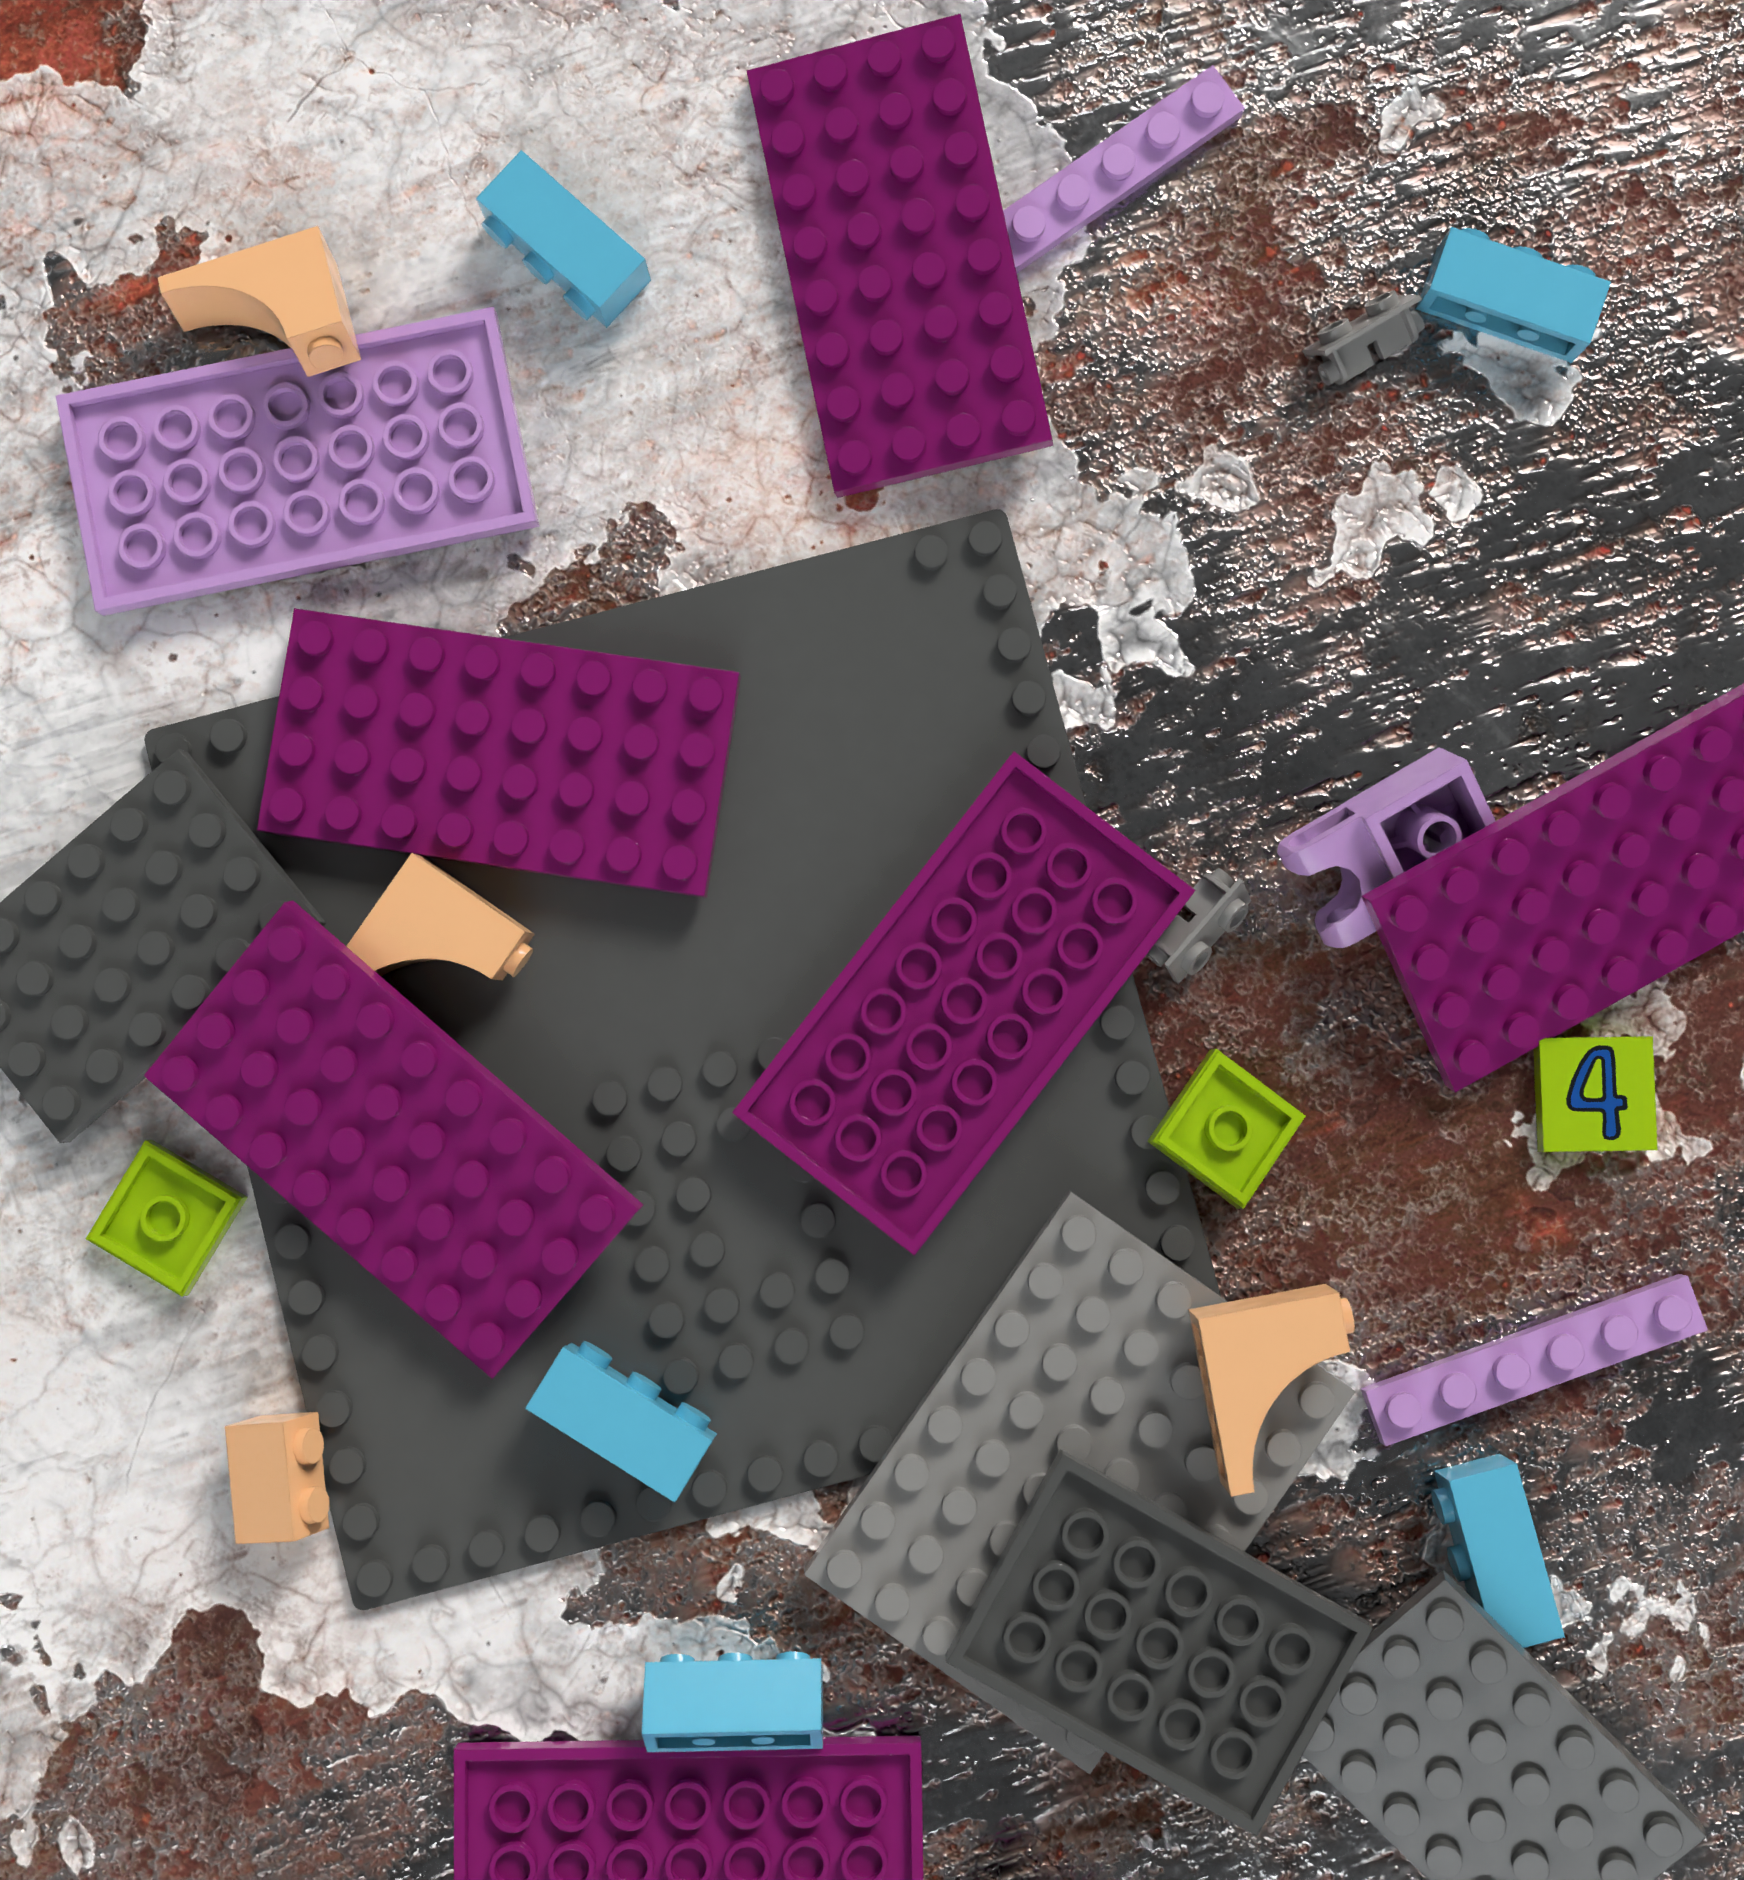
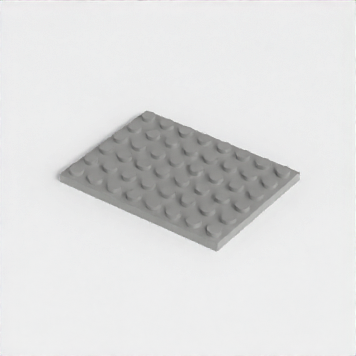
M1068 1190L804 1568V1575L1088 1774H1091L1105 1754V1751L946 1663L945 1657L1060 1449L1245 1552L1350 1401L1355 1391L1318 1364L1308 1368L1296 1377L1273 1402L1259 1430L1253 1457L1254 1492L1231 1497L1221 1484L1188 1310L1228 1301Z

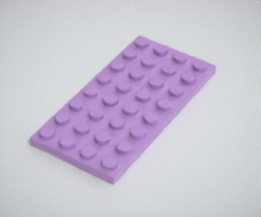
M494 307L357 334L355 337L361 360L307 377L293 349L288 348L56 395L95 611L105 616L540 527L498 316Z

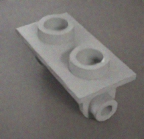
M1395 290L1383 293L1364 305L1366 313L1351 322H1349L1348 318L1340 319L1317 332L1319 341L1302 351L1304 355L1321 356L1324 363L1318 366V372L1326 385L1329 386L1334 382L1342 385L1349 379L1375 365L1367 348V345L1373 343L1379 359H1385L1418 340V333L1425 328L1424 321L1417 311L1413 310L1410 312L1409 307L1421 301L1422 298L1420 295H1397Z
M1217 868L1212 875L1206 872L1193 887L1196 891L1183 906L1194 915L1193 919L1188 923L1177 914L1146 955L1159 967L1165 964L1173 981L1177 984L1187 974L1194 975L1203 968L1211 956L1213 944L1225 931L1227 933L1234 931L1243 922L1249 911L1248 904L1251 902L1244 881L1239 878L1234 882L1220 868Z

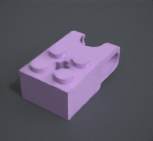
M1439 747L1291 833L1279 843L1277 853L1284 867L1298 875L1310 876L1328 868L1340 867L1342 883L1339 892L1317 911L1314 920L1316 929L1325 945L1345 948L1376 932V928L1361 897L1362 895L1495 822V818L1468 761Z

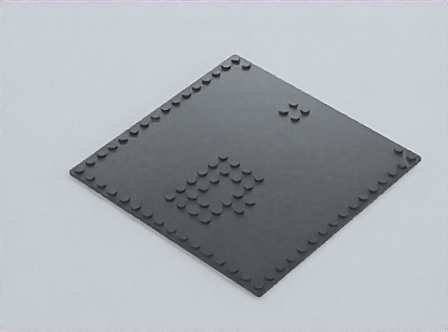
M1002 510L986 511L503 637L505 639L735 671L741 675L707 898L425 857L533 932L535 935L528 944V946L533 948V953L515 977L507 974L503 980L490 979L479 971L451 961L418 962L400 967L381 976L643 1204L493 1379L247 1166L306 1412H318L320 1432L324 1440L322 1456L325 1488L329 1496V1507L352 1602L357 1609L368 1610L870 1475L1068 1190L1221 1296L1187 1171L1147 1142L1170 1108L1133 973L915 1256L732 1113L1013 751L1086 806L1007 515ZM279 696L149 730L145 735L144 742L151 771L157 768L176 750L181 749L188 752L324 919L326 924L323 927L347 946L410 854L269 834L257 830ZM583 1341H587L599 1347L613 1358L609 1366L628 1378L632 1371L645 1376L662 1389L658 1397L677 1409L681 1402H684L698 1409L711 1419L707 1428L717 1433L675 1503L525 1409L562 1347L570 1343L580 1347Z

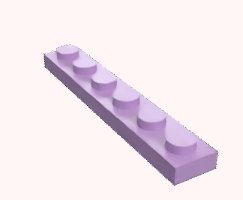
M1214 65L1204 70L1003 210L1016 273L1029 266L1242 117L1245 110L1244 106Z
M1677 1274L1360 1389L1379 1441L1386 1447L1708 1331L1688 1276Z

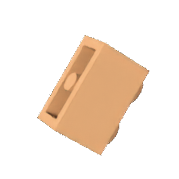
M318 1412L261 1415L225 1426L235 1544L295 1542L329 1528V1496L325 1488L322 1456L324 1440L320 1432Z

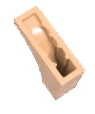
M319 226L158 277L160 292L184 332L218 325H238L265 331L276 336L293 349L307 377L361 360L339 269Z
M411 853L346 947L380 976L400 967L418 962L451 961L479 971L490 979L503 980L507 974L515 977L525 966L533 953V948L528 946L535 934L427 858Z
M1327 1284L1188 1309L1221 1484L1231 1497L1254 1492L1253 1457L1255 1444L1264 1418L1280 1393L1308 1368L1333 1356L1350 1352L1347 1334L1354 1333L1355 1331L1350 1303L1346 1297L1340 1298V1293Z

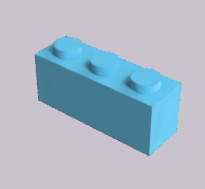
M522 150L476 198L485 218L481 225L489 236L505 249L510 244L516 247L525 255L522 262L527 269L542 283L547 285L552 279L566 292L563 295L564 300L585 320H588L593 315L607 328L651 281L645 258Z
M1451 227L1436 249L1420 295L1422 300L1418 302L1416 310L1572 363L1591 343L1611 281L1596 277L1591 269L1581 265L1564 266L1544 259L1538 251L1523 246L1512 248L1492 241L1482 231L1472 228L1457 229Z
M583 1341L580 1347L573 1343L562 1347L525 1409L675 1503L717 1433L707 1428L711 1419L698 1409L684 1402H681L677 1409L658 1397L662 1389L645 1376L632 1371L628 1378L609 1366L613 1358L599 1347L587 1341Z
M1499 1453L1435 1470L1434 1474L1438 1489L1431 1491L1432 1501L1440 1522L1443 1525H1449L1454 1545L1447 1547V1555L1457 1581H1464L1467 1593L1523 1648L1565 1637L1517 1463Z
M790 1651L780 1653L776 1656V1659L753 1660L750 1655L744 1653H726L720 1655L718 1661H695L689 1655L669 1654L661 1657L660 1662H645L642 1737L647 1752L823 1749V1674L821 1658L810 1659V1655L807 1653Z

